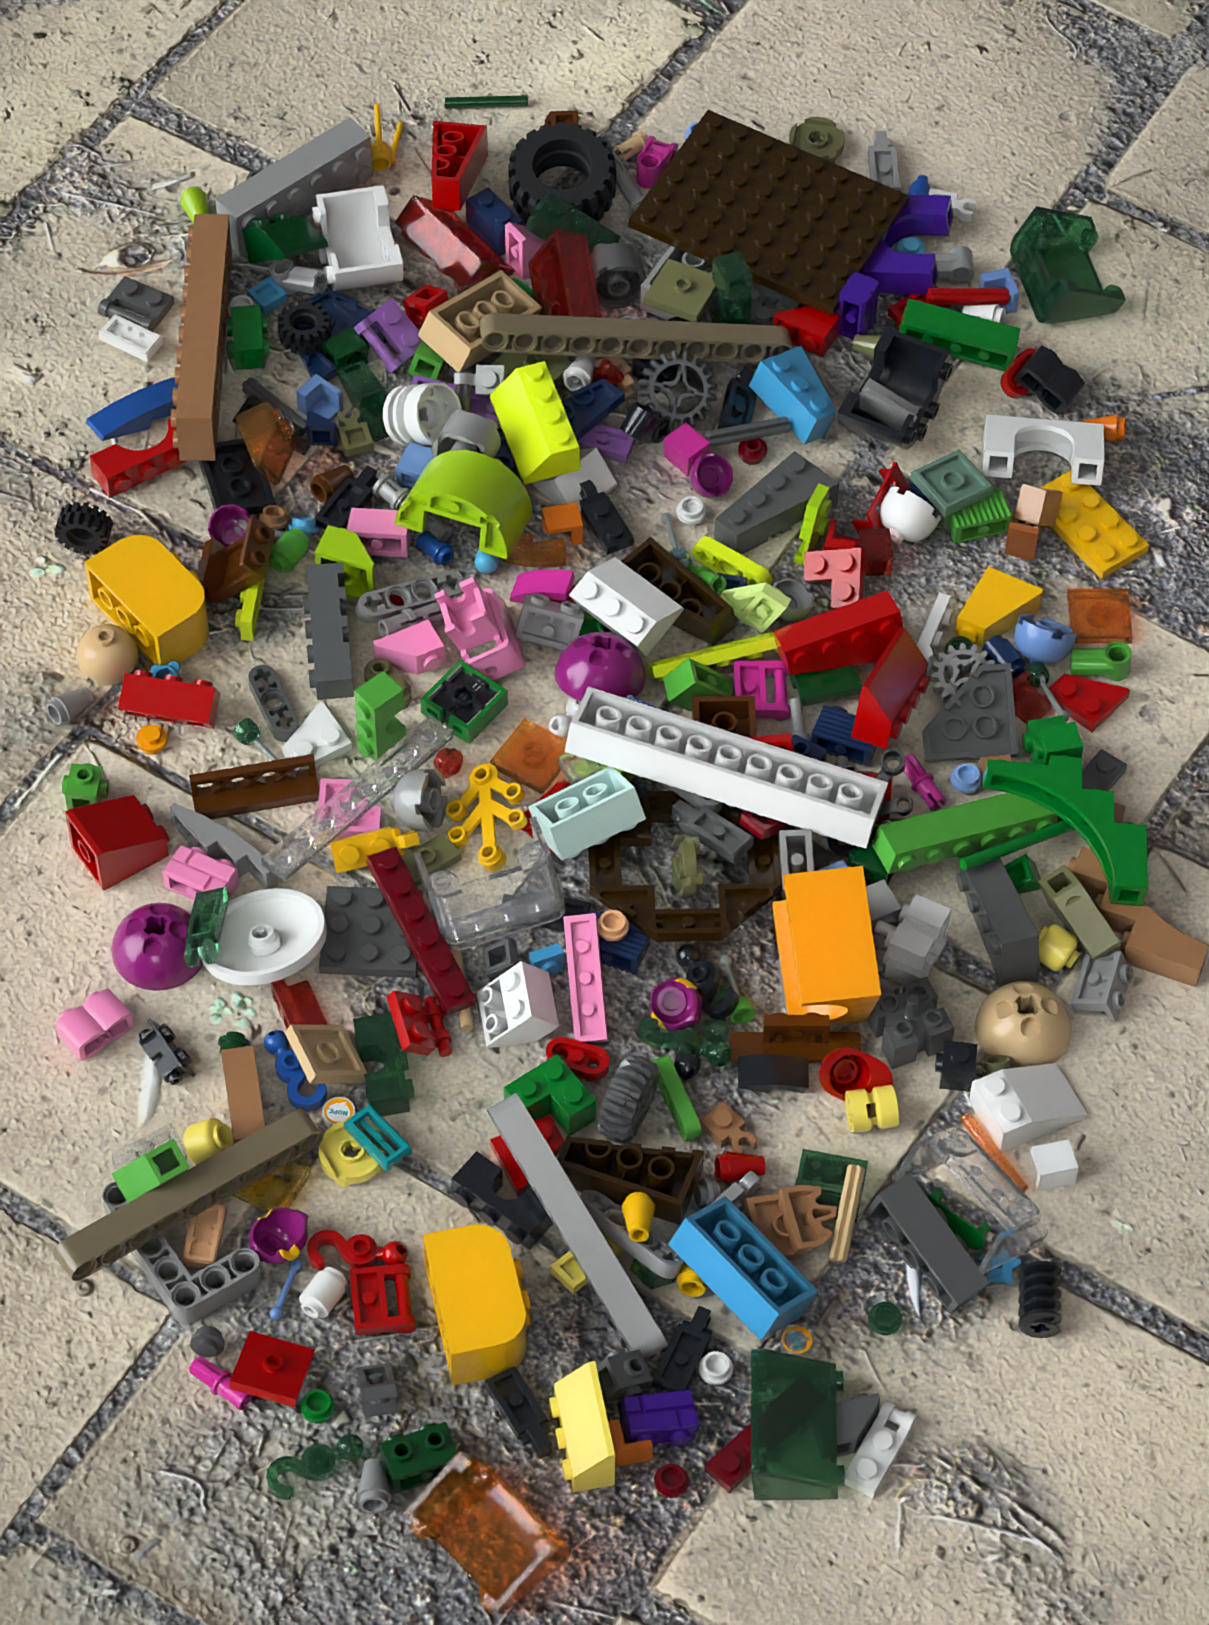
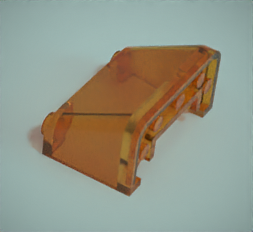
M461 1451L451 1459L403 1513L411 1522L408 1525L409 1529L418 1538L424 1540L428 1537L437 1541L478 1584L479 1588L477 1591L480 1594L478 1601L492 1614L495 1612L505 1613L560 1567L572 1554L569 1546L488 1463L477 1456Z

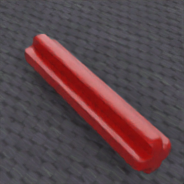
M929 288L926 292L927 303L932 305H1007L1010 300L1007 288Z

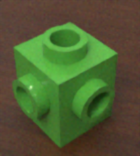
M71 763L69 776L64 775L62 782V793L65 795L67 810L102 802V798L108 797L109 780L104 778L103 766H95L89 763Z

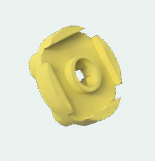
M347 1120L329 1127L324 1133L323 1140L318 1148L319 1163L322 1170L328 1177L334 1179L338 1185L343 1187L368 1181L383 1169L344 1129V1122ZM355 1124L366 1135V1137L385 1155V1152L367 1135V1133L358 1124ZM351 1147L353 1150H360L355 1157L345 1156L346 1148Z

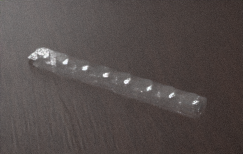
M428 716L261 857L262 866L284 881H287L394 790L404 774L417 770L453 739V730L433 717Z

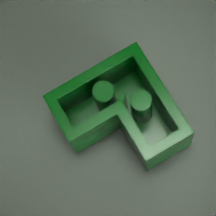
M1064 715L1030 720L1027 722L1026 734H1022L1023 749L1025 752L1030 753V762L1048 765L1050 755H1067L1082 758L1083 744L1076 722L1066 723Z
M558 1054L504 1087V1099L517 1093L534 1121L551 1114L568 1136L575 1134L596 1120V1099Z

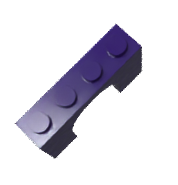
M907 194L910 196L908 205L861 273L878 280V293L926 295L929 288L936 287L938 268L935 254L901 253L891 249V247L903 238L910 236H949L954 218L951 196Z

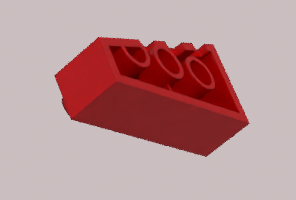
M433 120L431 170L433 208L443 209L447 212L461 211L488 157L487 126Z
M887 590L774 630L773 633L778 655L788 673L794 675L835 669L852 664L855 666L876 663L899 627H903L901 612Z

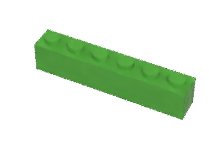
M1004 793L879 825L872 842V847L888 874L898 871L907 872L921 865H933L944 859L964 857L971 852L985 850L1056 823L1058 815L1029 799L1011 793Z

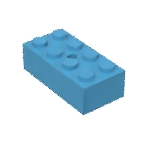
M726 1196L686 1217L668 1243L678 1256L685 1261L760 1341L799 1319L819 1292Z

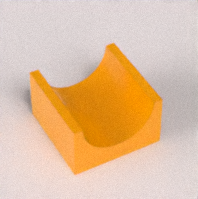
M863 866L784 874L783 881L786 900L773 902L772 909L787 1015H805L807 1013L829 1015L830 1026L866 1022L881 996Z

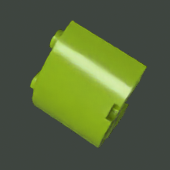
M467 449L453 450L439 454L426 465L398 510L394 524L423 533L427 526L428 512L481 528L479 551L507 559L532 517V504L528 492L520 479L499 459Z

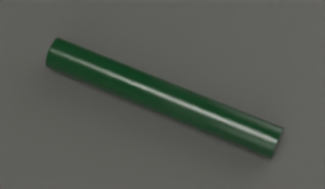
M528 95L445 97V109L528 106Z

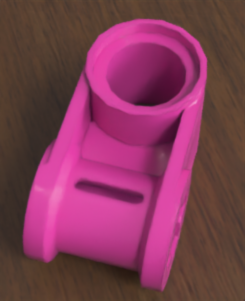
M649 136L644 148L637 157V184L643 188H652L678 152V145L675 143L669 145L657 141L654 136Z

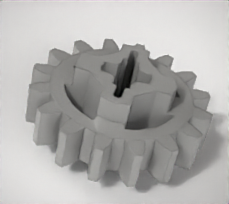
M961 643L959 650H955L950 645L947 650L948 655L943 652L938 654V661H934L931 669L934 672L931 673L930 681L937 682L933 687V692H942L941 702L951 699L980 665L995 664L994 660H985L988 653L986 650L978 654L976 652L977 645L974 644L970 650H967L965 644ZM944 670L947 671L946 675L950 677L948 684L944 679ZM970 672L969 677L965 676V677L960 678V679L958 680V676H961V677H962V676H964L965 674H968V673Z

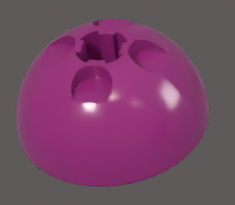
M608 632L587 633L573 640L562 651L554 674L559 688L567 695L579 701L582 700L588 687L631 700L642 692L646 682L644 663L635 647L626 639Z
M157 902L140 906L131 911L120 922L115 931L112 941V960L121 977L127 982L142 989L160 991L183 985L192 979L203 966L198 947L202 927L193 915L177 905Z

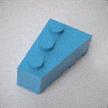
M802 346L760 361L749 387L778 417H787L789 419L790 430L804 445L825 437L837 411Z

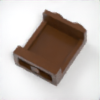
M252 517L248 520L245 537L229 546H224L214 538L207 540L204 544L198 571V577L204 589L205 597L215 604H219L266 578L275 531L256 517Z

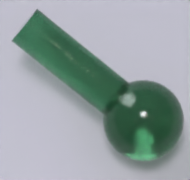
M720 985L716 1005L723 1001L726 990L732 988L731 986ZM726 1017L724 1019H713L704 1027L705 1039L712 1044H722L729 1037L730 1030L726 1024Z

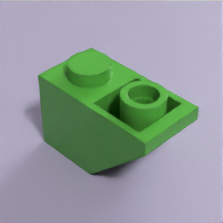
M173 1138L111 1175L125 1200L129 1203L185 1172L190 1166Z

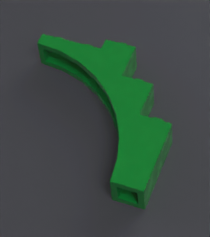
M1050 755L1048 765L1035 762H1011L1003 759L987 760L983 775V788L1008 792L1029 799L1054 812L1078 832L1097 857L1108 884L1110 904L1143 905L1148 890L1146 825H1137L1130 822L1115 823L1114 791H1104L1096 788L1082 789V758L1067 755Z

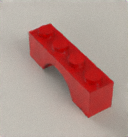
M171 418L167 419L168 432L165 438L152 448L129 450L114 444L90 455L92 476L109 498L119 493H124L145 481L152 480L155 476L177 468L182 463L188 461L180 460L179 448H173V431L177 429L176 427H171Z

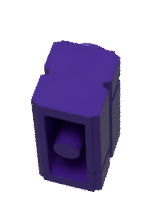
M858 272L851 275L839 296L838 314L841 315L840 335L854 340L856 334H868V330L876 322L879 291L878 280Z
M691 1390L622 1398L619 1415L625 1444L651 1440L653 1447L658 1443L671 1442L673 1446H682L695 1439L698 1430V1418L696 1409H694Z

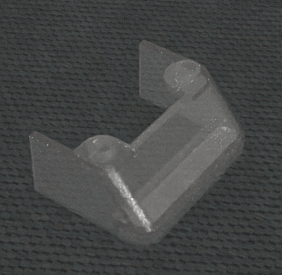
M536 816L530 818L534 842L524 845L518 852L521 866L461 885L457 876L450 871H438L428 874L420 852L414 854L423 893L431 914L450 950L461 951L556 921L564 915L566 910L564 897L549 847Z
M948 1128L912 1145L894 1179L896 1182L909 1173L912 1177H915L945 1164L1006 1229V1231L996 1236L978 1270L981 1274L1042 1245L1048 1234V1228L1039 1208L965 1130Z

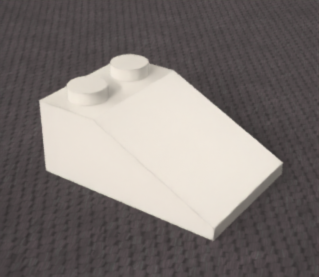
M1057 1063L1001 1069L972 1081L969 1102L999 1153L1083 1120L1088 1115Z

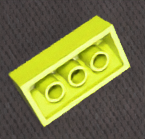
M545 361L516 368L490 394V400L523 485L580 471V447Z

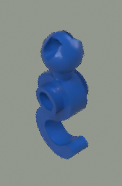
M275 1030L266 1034L264 1039L265 1049L270 1054L278 1056L275 1062L276 1074L282 1082L288 1084L287 1094L290 1104L295 1109H304L305 1112H311L323 1106L327 1098L326 1084H318L312 1096L304 1097L298 1093L307 1077L294 1051L288 1049L289 1041L285 1032Z

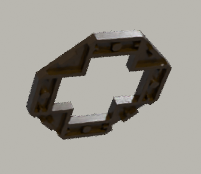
M649 791L640 798V803L646 817L645 820L637 823L631 830L621 831L609 837L606 842L588 848L591 896L611 910L620 911L629 923L636 926V928L656 942L722 941L782 892L778 835L775 834L763 840L754 837L750 831L739 825L741 814L744 812L737 807L732 809L724 803L721 811L717 814L754 838L753 846L747 851L749 884H718L719 908L655 909L654 885L622 886L620 847L651 846V823H674L675 821L671 819L672 806L680 799L692 806L674 791Z

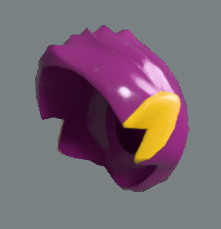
M673 977L652 989L650 1015L653 1021L664 1030L679 1032L701 1021L702 997L697 991V987L689 980Z
M289 1208L270 1209L265 1216L257 1217L255 1224H252V1229L249 1230L250 1249L254 1250L258 1254L260 1261L280 1265L295 1260L308 1239L307 1223L309 1216L299 1210Z

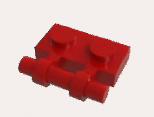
M394 990L386 997L402 1051L428 1056L435 1048H438L441 1057L449 1056L452 1053L450 1046L452 1038L449 1030L445 1029L443 1023L444 1012L441 1006L437 1004L434 996L426 997L423 1000L424 1006H422L419 995Z

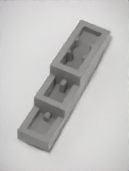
M175 803L169 807L172 825L192 847L202 849L213 859L217 860L220 858L230 861L238 869V878L250 872L265 889H273L278 886L276 867L241 837L202 814Z

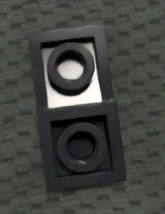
M784 1055L740 1056L738 1058V1088L769 1093L773 1088L804 1093L809 1089L808 1058Z

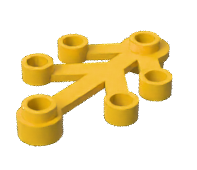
M484 763L472 770L469 776L470 786L462 797L447 804L446 814L452 821L458 822L465 818L467 808L479 795V803L461 826L451 828L447 837L455 847H463L468 843L469 836L481 822L483 846L479 850L478 860L487 871L496 872L505 865L507 858L504 851L496 843L494 816L507 822L511 829L516 831L526 826L527 817L520 809L510 810L494 801L492 792L495 791L504 795L510 804L520 803L525 797V792L518 783L508 784L499 779L497 768L492 764ZM517 791L514 796H511L513 792ZM520 817L518 821L513 822L515 818Z

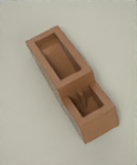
M253 1045L221 1050L234 1144L265 1127Z

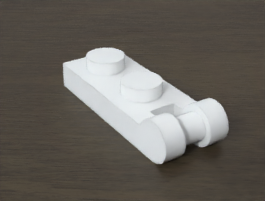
M940 592L917 643L918 648L929 663L927 676L931 671L933 649L940 648L944 636L942 628L943 626L948 627L950 625L954 609L949 608L951 596Z
M886 1400L846 1470L842 1483L874 1498L912 1431L918 1415L910 1411L904 1413L896 1409V1404ZM889 1421L899 1425L897 1432L886 1427Z

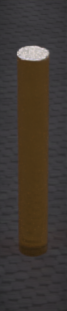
M970 1112L962 1115L960 1122L1018 1195L1024 1193L1028 1189V1185Z

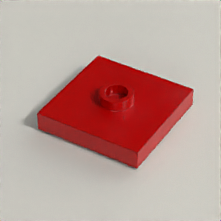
M249 1331L231 1376L229 1389L295 1407L313 1361L315 1349Z

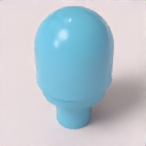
M478 548L474 561L475 567L482 574H491L497 569L500 557L481 552Z

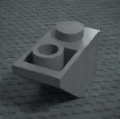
M878 1393L872 1395L857 1394L847 1401L838 1403L833 1401L824 1402L811 1410L810 1426L821 1461L856 1452L878 1415L880 1404Z

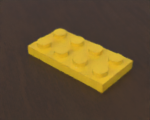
M1071 470L1040 487L1042 489L1062 492L1055 526L1050 527L1101 579L1148 552L1149 544L1090 485L1071 483Z

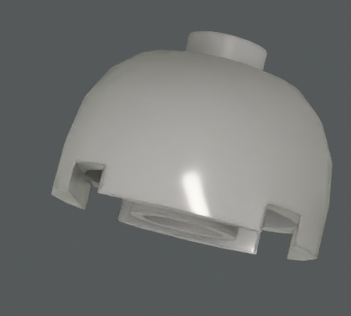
M437 769L410 771L402 776L395 789L391 792L390 803L392 808H394L395 814L402 824L412 830L433 832L435 831L433 828H439L443 823L446 814L447 796H441V786H446V783L440 771Z

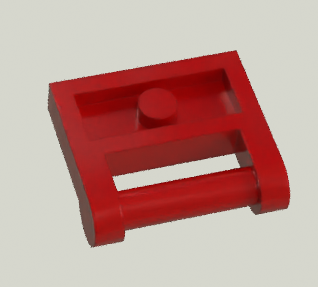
M408 1264L349 1269L355 1336L396 1331L407 1334L416 1330V1318L412 1316L408 1282L411 1278V1268ZM387 1280L395 1282L398 1316L388 1317L385 1281Z

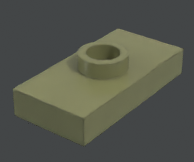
M444 833L439 834L402 857L417 886L462 860L461 852Z

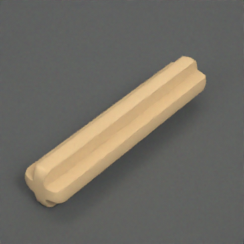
M850 1164L847 1166L829 1259L833 1262L846 1263L865 1174V1168L859 1165Z

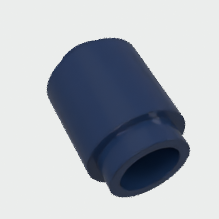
M997 635L984 644L982 652L985 650L988 652L986 661L994 660L995 664L1011 663L1012 680L1022 675L1026 661L1008 639Z

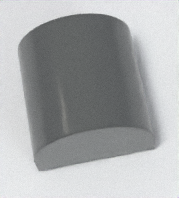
M511 937L483 948L486 976L491 980L496 979L519 963L517 944Z

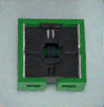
M459 660L421 698V713L440 726L446 723L449 725V732L470 744L508 705V690Z

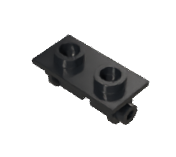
M149 1018L148 1022L152 1028L144 1029L139 1033V1044L152 1061L161 1054L163 1055L154 1065L164 1081L170 1082L171 1085H176L182 1080L181 1075L185 1072L194 1077L196 1074L189 1065L192 1059L182 1047L177 1048L173 1042L176 1039L173 1031L165 1023L159 1025Z

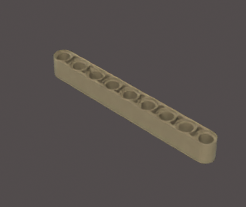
M296 1109L68 1236L55 1247L53 1255L72 1281L83 1280L308 1153L322 1141L324 1135L304 1109Z

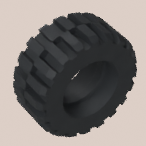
M557 122L556 126H550V124L540 126L541 130L539 131L533 129L526 134V139L522 138L518 141L516 149L511 152L509 158V194L517 213L522 214V219L527 223L532 224L534 222L536 228L545 231V228L551 229V233L559 234L563 230L571 233L576 228L582 227L583 230L592 226L593 220L599 222L604 217V212L610 210L612 199L615 198L616 163L614 162L612 149L607 147V142L601 136L596 138L595 131L589 128L584 130L582 125L573 123L572 126L565 125V122ZM561 166L577 169L587 177L583 183L570 189L550 188L541 183L537 178L543 172Z

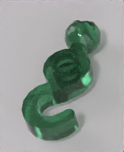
M644 1018L640 1021L636 1032L637 1037L649 1046L659 1049L672 1048L675 1051V1055L678 1053H687L697 1057L702 1055L714 1067L725 1066L731 1059V1050L726 1043L717 1041L711 1045L707 1044L701 1037V1034L695 1029L683 1028L682 1030L660 1033L656 1031L659 1022L657 1019Z
M348 1433L341 1436L337 1445L333 1448L324 1444L309 1446L303 1452L301 1460L292 1456L277 1458L267 1469L266 1480L269 1491L281 1500H292L294 1497L293 1488L278 1481L282 1473L293 1472L302 1478L321 1482L327 1480L334 1474L337 1461L341 1459L353 1461L361 1456L364 1448L362 1440L356 1434Z

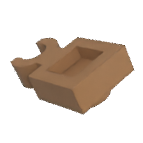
M724 1101L699 1119L701 1129L721 1148L727 1143L732 1146V1152L744 1153L743 1148L739 1146L741 1144H748L753 1150L757 1148L756 1137L750 1132H743L746 1122Z

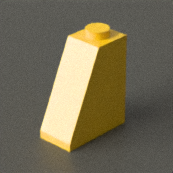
M988 566L957 617L955 636L965 642L983 647L992 637L1001 636L1015 627L1020 614L1034 615L1041 607L1043 589Z

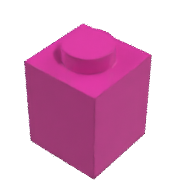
M684 423L664 437V457L687 477L694 461L702 455L710 453V442L687 423Z

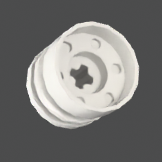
M444 383L401 385L394 388L385 400L383 422L390 438L400 446H407L410 442L422 446L433 445L448 418L456 410H462L454 390Z

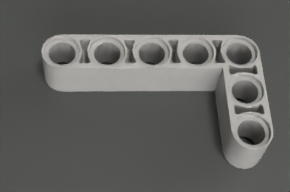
M116 1182L109 1183L104 1188L102 1198L106 1215L127 1204ZM118 1200L125 1201L124 1203L119 1205L113 1204L115 1201ZM164 1235L131 1252L174 1318L183 1324H192L255 1289L261 1282L262 1274L259 1256L254 1250L249 1248L238 1249L192 1276ZM150 1250L159 1251L153 1255L146 1254ZM243 1267L252 1268L250 1271L247 1272L238 1271ZM168 1275L176 1276L174 1279L171 1280L163 1279L165 1276ZM216 1283L223 1285L217 1289L210 1288L211 1285ZM185 1300L194 1301V1302H193L192 1304H190V1305H181V1304H180L181 1302H183V1301H185Z

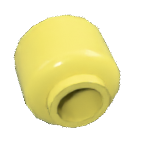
M1052 924L1049 927L1044 925L1038 932L1039 962L1055 972L1061 970L1064 966L1070 969L1080 955V952L1076 950L1078 939L1058 924Z
M215 1118L206 1119L188 1126L184 1132L182 1148L185 1155L191 1161L199 1164L233 1144V1135L230 1128L220 1120Z

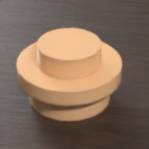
M608 910L597 921L598 933L600 937L607 941L621 940L628 933L629 922L620 911Z

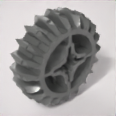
M676 350L671 351V360H668L666 354L662 353L659 355L661 365L652 359L650 365L654 371L647 368L642 371L645 376L649 377V380H639L638 384L647 387V390L639 391L638 396L648 397V400L642 404L644 406L651 405L652 411L657 413L660 418L669 420V429L673 428L674 421H677L679 428L685 423L684 420H687L688 424L694 427L696 426L694 416L703 421L706 417L701 410L703 409L707 412L713 410V407L707 404L706 401H716L717 396L708 393L709 390L717 389V384H708L707 380L712 379L715 375L713 372L704 375L703 370L708 367V364L705 362L698 367L696 365L699 361L698 355H695L690 362L687 361L688 351L682 353L681 359H678ZM678 366L673 381H656L657 376L662 370ZM687 369L697 377L701 391L688 385L686 381ZM680 380V384L683 385L681 388H684L685 392L689 393H682L676 399L669 387H674ZM654 390L667 395L669 411H666L659 405ZM683 399H699L697 406L692 411L685 414H677Z
M633 1054L627 1056L621 1062L619 1068L616 1069L614 1077L611 1078V1083L606 1089V1095L602 1100L603 1104L598 1118V1131L601 1135L606 1136L611 1141L616 1143L618 1141L623 1144L630 1142L633 1136H636L638 1129L646 1118L657 1089L659 1069L656 1063L643 1056L639 1057Z

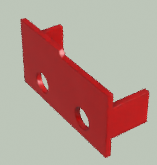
M894 462L890 469L879 470L884 482L866 513L868 520H852V524L858 534L876 535L878 540H882L887 529L881 522L880 511L877 513V504L879 503L881 507L885 495L891 488L890 484H893V487H899L896 493L904 495L906 490L910 491L897 462Z

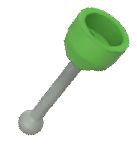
M724 954L720 957V964L725 967L731 988L739 995L738 1005L729 1016L733 1023L744 1024L751 1021L755 1017L756 1012L752 1001L748 997L740 996L731 968L732 958L730 955Z

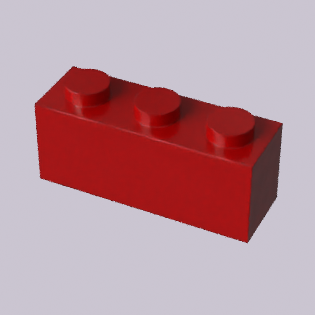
M135 670L134 674L124 673L118 710L124 715L214 729L220 692L215 687H212V682L195 679L194 684L182 682L183 678L174 675H165L164 679L152 677L153 673L143 670Z

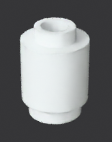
M326 1267L314 1276L299 1296L300 1303L302 1304L301 1308L308 1316L312 1318H326L345 1293L347 1280L343 1274L334 1268Z

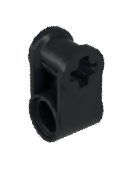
M638 402L634 403L620 426V429L632 438L656 444L662 442L671 430L669 429V420L658 417L651 407L644 406Z

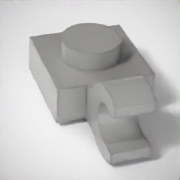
M476 365V374L454 373V385L468 384L471 387H475V395L490 396L507 378L508 367L505 365Z

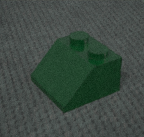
M291 212L276 214L273 221H269V218L252 221V227L242 229L249 263L287 259L328 247L327 240L303 215L291 216Z

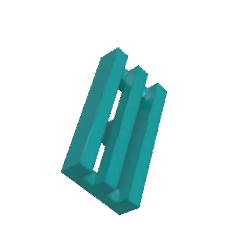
M370 1104L344 1122V1129L386 1172L392 1169L394 1163L399 1164L403 1156L406 1155L408 1157L412 1154V1147ZM366 1116L399 1148L397 1151L364 1119ZM355 1124H358L389 1157H386Z

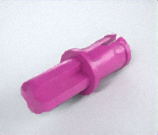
M913 754L905 756L906 767L903 772L912 783V790L921 795L929 806L930 811L940 809L941 807L938 802L944 806L947 798L943 796L933 782V775L925 771Z
M202 1356L194 1359L189 1368L190 1374L210 1387L213 1395H221L239 1410H243L249 1404L253 1395L229 1389L231 1379L229 1371L223 1372Z

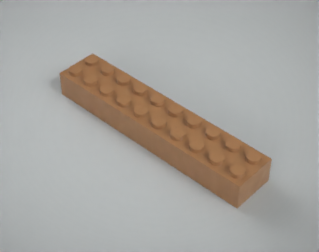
M194 214L193 226H188V243H192V245L186 246V262L190 263V265H185L184 281L188 285H183L182 299L186 306H181L180 309L181 323H184V326H179L178 332L179 344H182V346H177V364H180V367H175V385H178V388H173V406H176V409H171V427H176L177 429L173 431V448H179L180 460L216 461L227 329L226 319L228 317L232 269L229 214Z

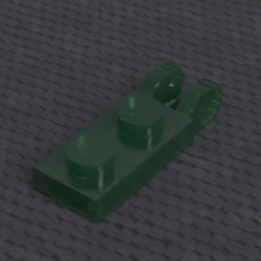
M226 887L199 892L195 895L185 938L184 960L189 968L199 966V961L201 960L200 947L202 946V956L206 964H213L217 960L219 955L217 943L220 942L230 893Z

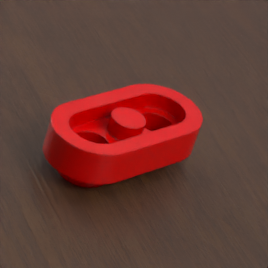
M1029 348L1018 354L1001 376V388L1007 396L1020 398L1029 392L1017 381L1015 376L1036 349Z
M567 1037L554 1038L547 1044L546 1061L556 1054L566 1056L567 1058L563 1061L576 1077L596 1081L604 1078L609 1071V1055L601 1047ZM594 1064V1065H597L598 1067H597V1068H589L588 1066Z

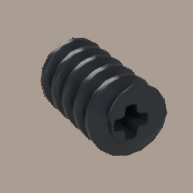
M1031 1262L1019 1270L1018 1278L1020 1282L1018 1290L1020 1294L1018 1303L1020 1306L1018 1315L1020 1318L1018 1327L1025 1335L1033 1338H1048L1061 1332L1060 1328L1056 1325L1062 1320V1316L1058 1313L1062 1307L1061 1302L1058 1300L1062 1295L1061 1290L1058 1288L1062 1283V1279L1058 1276L1061 1274L1062 1267L1055 1262Z

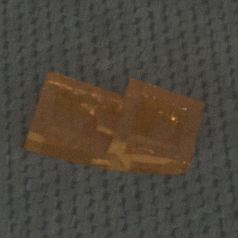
M532 534L521 535L509 557L503 559V562L538 568L566 566L564 538L534 543Z

